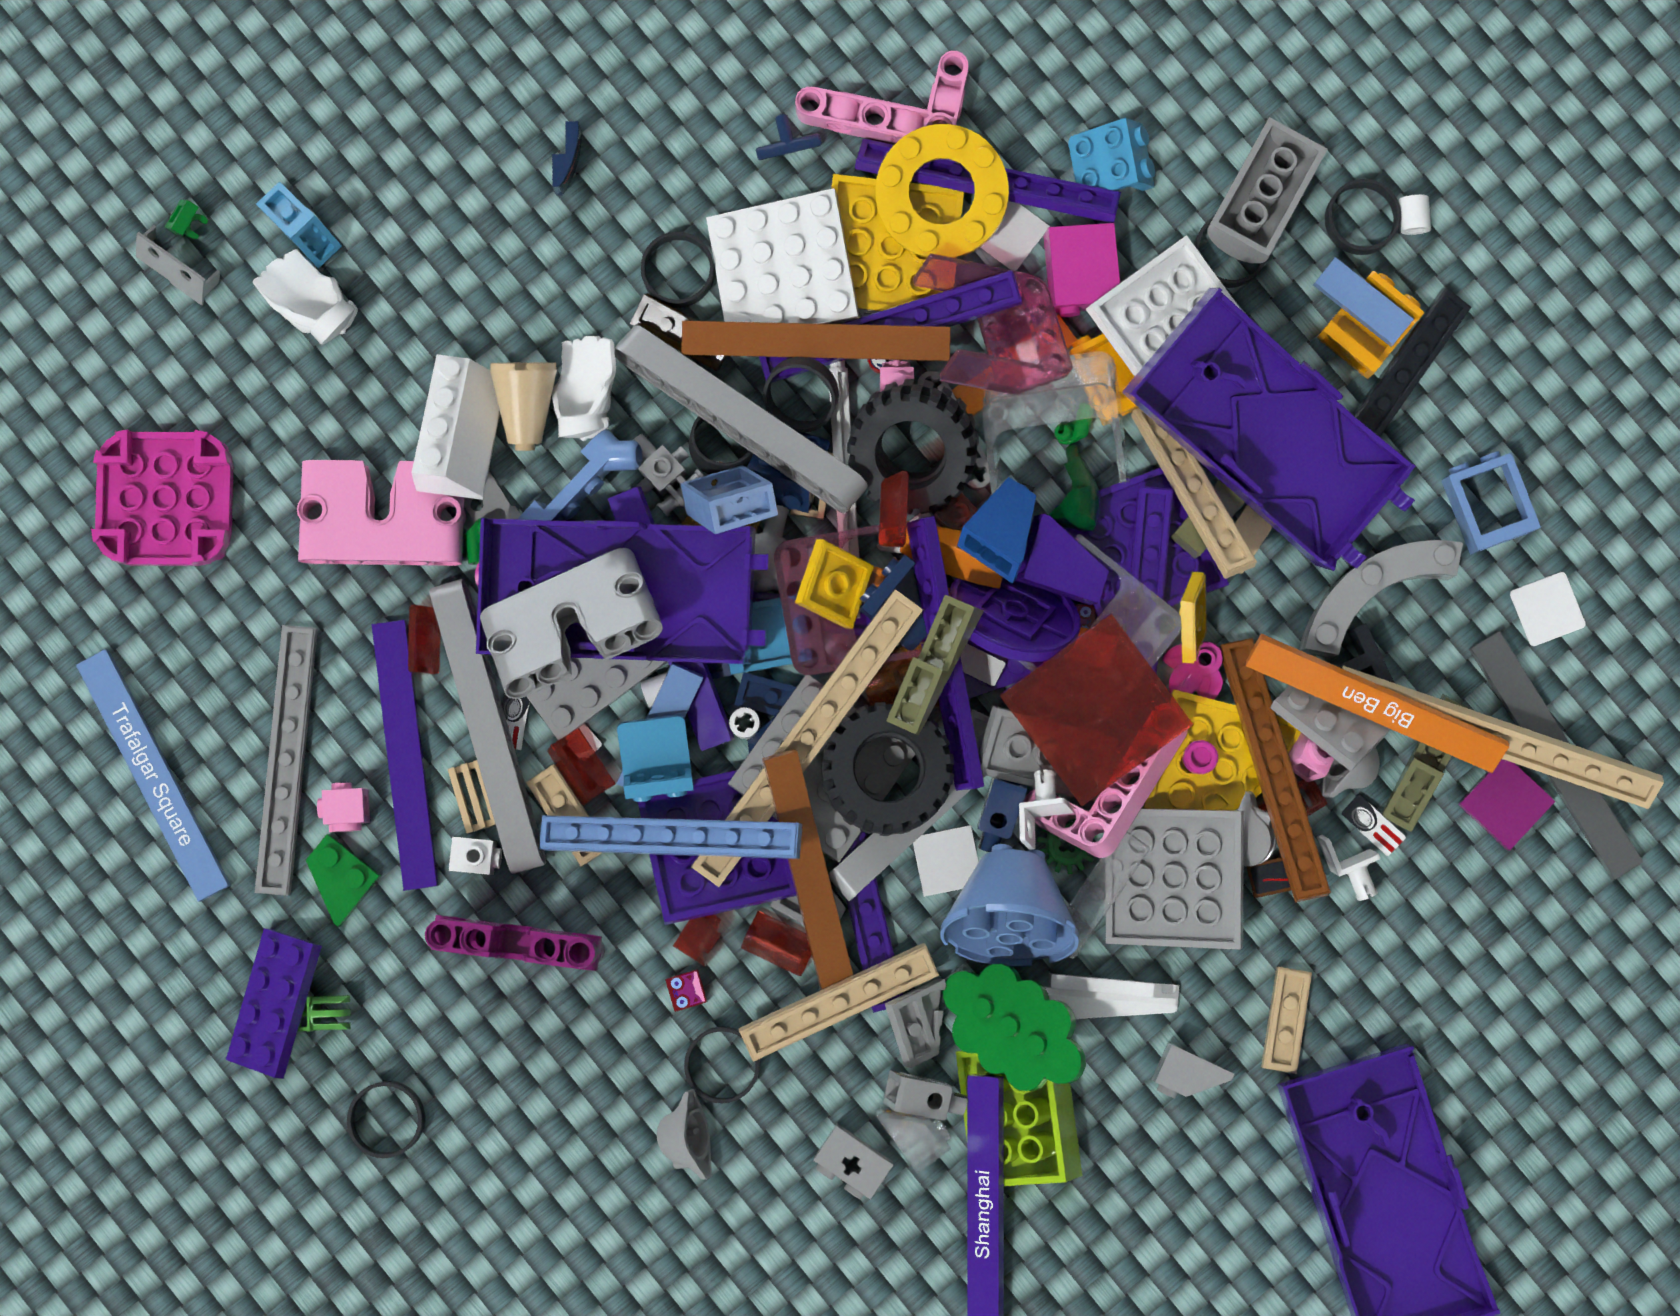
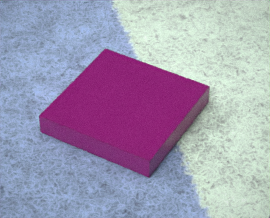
M1501 759L1493 773L1487 772L1463 797L1458 805L1509 851L1556 801L1515 763Z

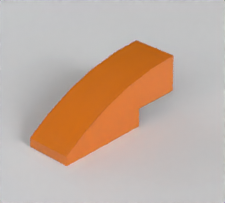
M906 525L900 552L913 559ZM936 526L945 574L979 585L1000 589L1003 577L957 546L961 530Z

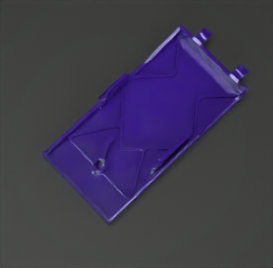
M1209 288L1122 393L1313 564L1334 571L1337 560L1342 557L1347 563L1357 569L1367 557L1356 550L1352 543L1388 500L1404 512L1412 505L1415 500L1404 493L1400 486L1416 466L1337 401L1341 400L1343 395L1316 369H1313L1305 361L1300 364L1226 297L1221 292V288Z
M481 518L476 654L491 655L487 649V638L480 620V615L485 608L613 550L627 548L635 555L647 588L653 597L663 629L655 639L611 659L751 664V645L765 646L766 630H752L754 570H768L769 554H755L756 528L751 526H741L714 534L704 526L655 525L641 522L585 520L581 522ZM573 623L568 626L565 635L570 646L571 658L604 659L591 643L580 623Z
M1403 1044L1278 1083L1277 1087L1350 1315L1495 1316L1501 1314L1468 1230L1462 1208H1469L1453 1156L1452 1154L1446 1155L1413 1053L1414 1047Z

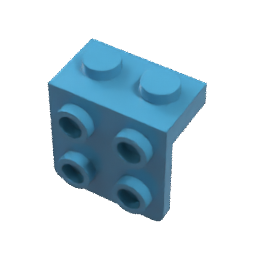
M1123 118L1071 136L1068 140L1076 183L1113 191L1126 187H1132L1141 191L1154 188L1153 177L1155 176V167L1153 161L1149 158L1147 149L1149 135L1143 124Z
M682 715L632 720L618 724L617 734L624 776L625 799L633 798V801L643 802L651 800L654 795L667 794L668 797H680L686 795L687 791L693 790L685 719Z

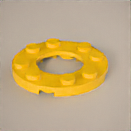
M934 124L908 133L889 150L878 171L875 198L882 223L898 244L918 256L945 260L974 252L995 234L1007 210L1009 186L1003 162L987 140L972 130L961 126ZM937 159H950L961 164L970 173L975 185L974 200L969 211L961 219L949 224H934L922 219L914 211L909 199V186L914 174L924 164Z

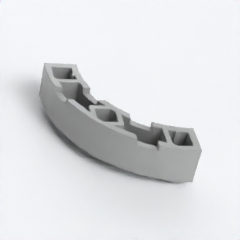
M1447 540L1411 542L1382 551L1362 562L1357 569H1351L1326 592L1306 625L1299 650L1307 654L1327 658L1339 655L1342 641L1353 618L1373 596L1386 587L1406 580H1449L1457 576L1463 543Z

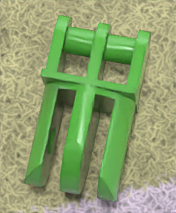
M350 995L307 996V1011H303L302 1016H307V1026H301L300 1020L298 1031L351 1029V1022L320 1023L321 1017L351 1016V1009H321L320 1004L350 1002Z

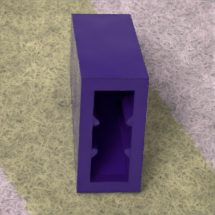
M1046 514L1034 516L1027 539L1024 559L1016 581L1088 605L1099 604L1100 599L1103 600L1106 597L1110 582L1106 580L1109 571L1051 516Z

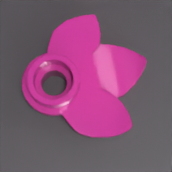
M1203 641L1197 660L1194 663H1182V644L1172 647L1162 658L1165 664L1174 669L1169 679L1170 695L1172 690L1175 689L1190 694L1197 691L1199 696L1213 700L1216 699L1223 685V678L1219 671L1223 662V655L1216 644ZM1206 652L1211 655L1212 661L1210 664L1204 665L1200 662L1199 656L1201 653Z

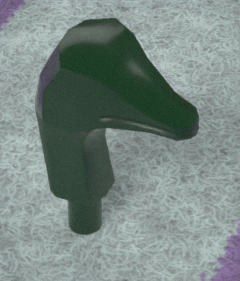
M1070 445L1065 449L1068 462L1064 466L1072 480V491L1067 494L1059 506L1047 515L1051 516L1061 527L1082 532L1094 530L1101 513V497L1094 476L1085 460L1080 457L1078 447Z

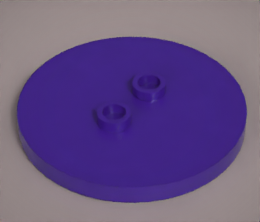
M958 578L951 585L950 597L984 611L969 640L991 653L1018 661L1042 662L1065 655L1072 649L1081 628V619L1077 608L1070 598L1016 580L1011 583L1005 578L1002 579L1000 589Z

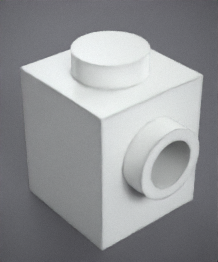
M452 837L449 871L494 875V869L500 868L502 849L497 848L498 841Z

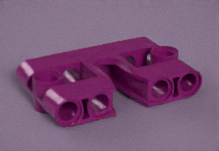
M436 915L435 921L431 922L425 931V940L431 947V950L495 957V959L522 960L524 963L529 962L598 971V964L605 953L602 936L478 921L452 916ZM481 931L486 936V942L484 946L481 944L479 940V935ZM549 939L555 945L553 955H550L546 949V943Z

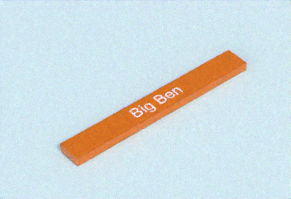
M1264 634L1259 636L1246 659V667L1490 773H1493L1509 748V742L1503 738Z

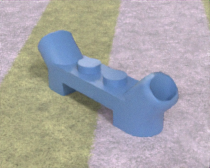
M608 429L601 431L580 451L589 462L547 506L545 503L534 500L518 519L564 521L565 519L573 518L581 509L580 503L588 495L592 496L601 489L604 484L603 479L610 471L639 469L642 463L641 446L635 440L619 441Z

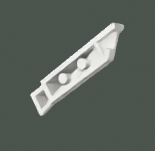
M1049 973L1048 987L1044 986L1048 992L1049 1000H1059L1067 1003L1073 1010L1076 1019L1174 1013L1178 1009L1179 985Z

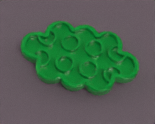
M992 964L986 967L980 975L969 971H959L947 979L945 982L946 988L943 990V999L946 1007L957 1015L952 1027L954 1042L960 1050L966 1053L978 1054L979 1062L987 1072L1005 1074L1008 1082L1014 1088L1021 1091H1035L1041 1088L1047 1080L1056 1084H1071L1083 1075L1086 1067V1056L1082 1047L1071 1039L1076 1028L1074 1012L1067 1003L1059 1000H1049L1048 992L1040 982L1021 980L1019 973L1007 964Z

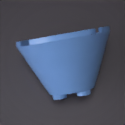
M1007 844L992 846V852L981 857L944 919L940 933L944 945H948L949 942L955 946V953L959 956L984 964H1007L1011 967H1031L1033 960L1049 958V963L1060 961L1074 953L1079 944L1078 930L1045 861L1044 852L1040 850H1015Z

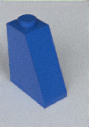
M1008 477L963 526L957 546L1013 583L1018 576L1024 559L1036 495L1029 491L1026 486Z

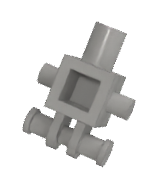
M640 434L633 440L642 448V463L639 471L645 478L636 487H642L644 496L653 488L662 497L669 493V497L662 503L659 502L657 504L660 510L669 517L679 505L683 507L685 505L682 488L680 487L675 491L673 487L678 483L686 482L684 478L687 476V473L680 464L689 455L681 446L672 454L663 445L656 449L643 434ZM696 469L695 473L687 481L703 477L704 475Z

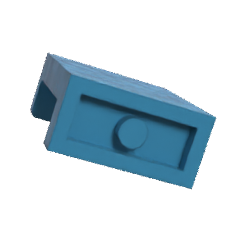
M797 594L753 602L752 630H766L765 646L751 645V664H729L731 675L811 661L810 654L816 653L813 633L806 634L804 621L810 620V613L808 609L794 603Z

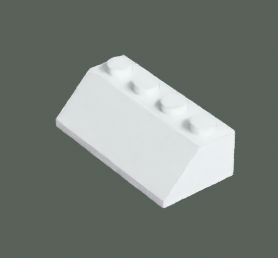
M436 355L411 472L416 491L483 500L500 410L490 370L469 358Z

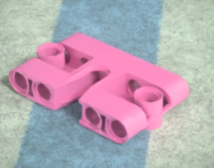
M302 461L301 500L297 506V514L300 518L298 562L351 565H462L463 525L466 520L464 497L416 491L411 473L414 461H399L390 492L389 515L384 520L379 521L375 520L373 484L369 466H365L364 461ZM322 505L320 517L313 520L309 519L308 513L311 507ZM447 507H455L457 513L454 519L442 521V511Z

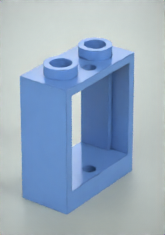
M1499 451L1480 458L1482 464L1471 468L1468 462L1449 469L1450 475L1441 480L1470 555L1541 528L1512 453L1503 456L1500 455ZM1501 467L1522 520L1481 535L1461 481Z
M743 465L680 483L687 515L714 534L778 516L772 483ZM713 479L717 480V484L715 486L711 485V481Z

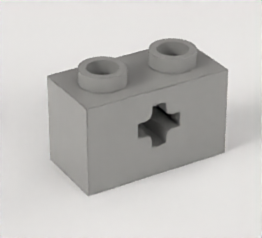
M836 1123L821 1145L813 1160L818 1163L817 1171L831 1180L835 1176L847 1183L844 1189L860 1200L863 1195L871 1200L893 1167L892 1160L838 1123ZM854 1156L858 1157L857 1165L860 1167L859 1170L852 1168L849 1172L846 1171V1163L843 1159L846 1157L851 1160Z

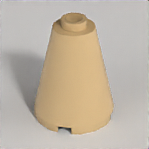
M490 363V373L508 444H515L516 451L535 450V444L542 443L557 372L556 363Z

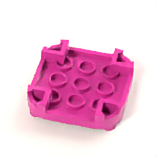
M127 429L115 432V435L106 440L99 451L96 450L93 463L97 464L95 529H91L93 542L97 544L102 554L114 562L130 566H201L211 564L225 556L232 535L234 470L232 456L226 444L208 432L198 430L194 432H131Z

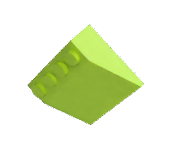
M962 1050L955 1052L961 1094L967 1095L968 1075L1004 1076V1186L1062 1183L1083 1176L1070 1084H1056L1047 1080L1041 1088L1035 1091H1021L1014 1088L1008 1082L1005 1074L987 1072L981 1066L978 1054L966 1053ZM966 1106V1110H965V1113H964L963 1115H964L966 1138H967V1106Z

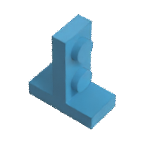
M278 182L256 203L318 269L342 247L322 222L281 182Z

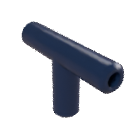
M780 114L776 116L775 121L781 142L757 147L756 154L758 160H764L819 147L822 145L818 133L793 139L788 115Z

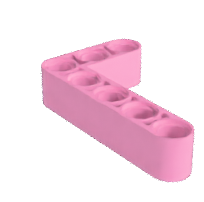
M1162 703L1151 711L1089 812L1070 803L1073 807V813L1036 817L1035 823L1040 828L1095 857L1104 858L1111 855L1118 847L1187 735L1188 725L1177 707L1170 703ZM1175 720L1171 726L1163 728L1167 721ZM1157 748L1154 754L1146 756L1150 749ZM1140 776L1136 783L1128 785L1131 778ZM1035 789L1026 795L1024 802L1035 800ZM1122 804L1119 811L1110 814L1114 806ZM1076 818L1072 826L1065 828L1069 820ZM1104 833L1099 841L1092 842L1097 834Z

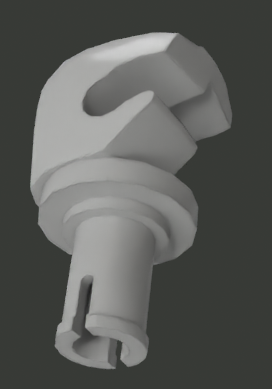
M776 505L778 516L766 519L763 533L755 534V554H769L768 570H754L753 590L758 592L779 591L784 588L789 577L791 563L789 550L791 543L783 538L789 509L783 506Z

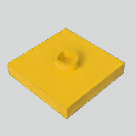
M816 539L794 603L844 628L853 629L862 603L860 598L866 591L874 565L824 539Z
M1192 572L1180 602L1179 626L1181 627L1182 663H1194L1197 660L1207 633L1206 575H1204V572Z

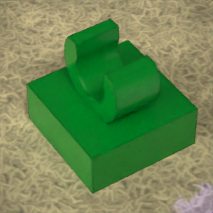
M180 199L164 228L175 235L183 236L185 234L189 238L198 239L199 235L191 230V223L194 220H198L202 224H207L208 220L201 214H195L199 208L197 205L189 200Z

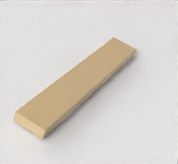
M1140 408L1134 409L1131 414L1132 419L1223 577L1226 579L1255 567L1257 561L1199 461Z
M922 943L738 1029L754 1062L939 976L927 946L925 943Z

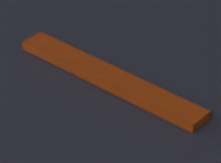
M682 321L681 354L950 361L951 327Z
M1249 638L1221 644L1219 648L1223 655V665L1295 903L1328 896L1331 891L1277 715L1270 708L1273 702L1263 673L1246 667V659L1255 645L1254 640Z
M796 749L764 757L762 761L778 822L802 824L800 859H788L820 990L853 976L798 752Z

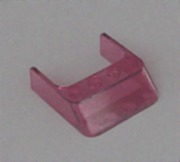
M929 254L914 276L913 282L915 286L944 292L1011 270L937 254ZM1013 271L1023 304L977 318L987 354L962 349L956 350L940 373L941 381L1019 395L1067 377L1073 368L1072 361L1047 285L1037 276Z
M906 520L787 540L776 548L774 563L791 661L799 673L803 675H816L834 672L856 642L854 627L853 629L844 628L794 603L816 539H824L843 549L844 545L854 538L905 530L907 527ZM922 649L890 654L884 663L919 657Z

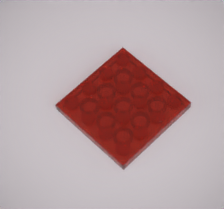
M1111 613L1000 694L1002 700L1081 806L1085 805L1194 725Z

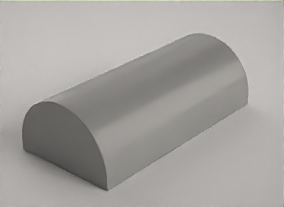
M1269 117L1208 227L1207 232L1211 241L1223 252L1238 260L1248 263L1265 262L1273 251L1328 149Z

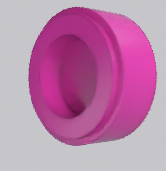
M1204 740L1190 743L1183 752V763L1194 774H1206L1212 771L1218 762L1216 748Z

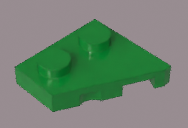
M330 834L325 835L306 859V863L332 921L337 927L342 926L381 877L379 873Z

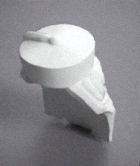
M298 249L286 253L283 259L277 258L266 266V271H262L260 277L253 280L255 287L274 310L279 312L301 332L311 333L321 345L328 343L339 334H345L346 329L351 326L358 312L357 307L352 301L346 302L344 300L338 281L334 277L321 274L313 263Z
M585 336L582 340L576 339L573 342H562L561 375L552 391V402L558 419V437L580 438V440L586 441L587 439L594 438L601 431L609 429L607 412L611 405L610 395L616 373L615 347L612 339L600 338V336Z

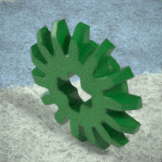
M1076 818L1073 819V822H1067L1065 828L1072 826ZM1044 829L1042 830L1047 833V837L1037 838V842L1046 844V848L1040 851L1044 852V854L1048 853L1050 856L1046 860L1047 865L1052 861L1057 863L1055 868L1057 873L1060 872L1062 865L1067 867L1068 874H1073L1072 865L1075 864L1082 871L1085 869L1081 862L1083 859L1091 863L1094 860L1093 857L1087 854L1088 852L1074 846L1076 849L1072 853L1069 850L1061 852L1059 850L1061 845L1059 837Z

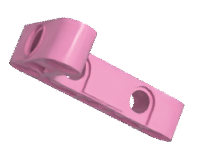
M949 51L941 57L927 109L847 92H836L818 87H805L797 93L795 100L796 114L802 123L810 126L890 144H896L908 133L928 125H957L965 96L964 89L968 73V60L959 51ZM949 65H956L962 72L952 76L945 72V68ZM813 100L819 104V107L814 111H806L802 108V104ZM871 114H878L883 118V122L878 125H872L866 121V118Z

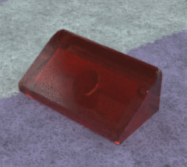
M901 471L892 475L881 483L880 546L903 547L906 543L909 478L907 471Z
M411 605L409 606L408 671L415 675H437L440 667V629L434 608Z
M579 728L551 744L548 748V754L583 806L616 784Z
M757 911L741 945L743 950L797 976H802L812 955L806 933L760 911Z

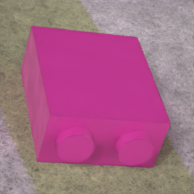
M1114 223L1048 227L1043 238L1050 312L1060 313L1061 317L1078 316L1080 311H1086L1087 307L1120 284Z

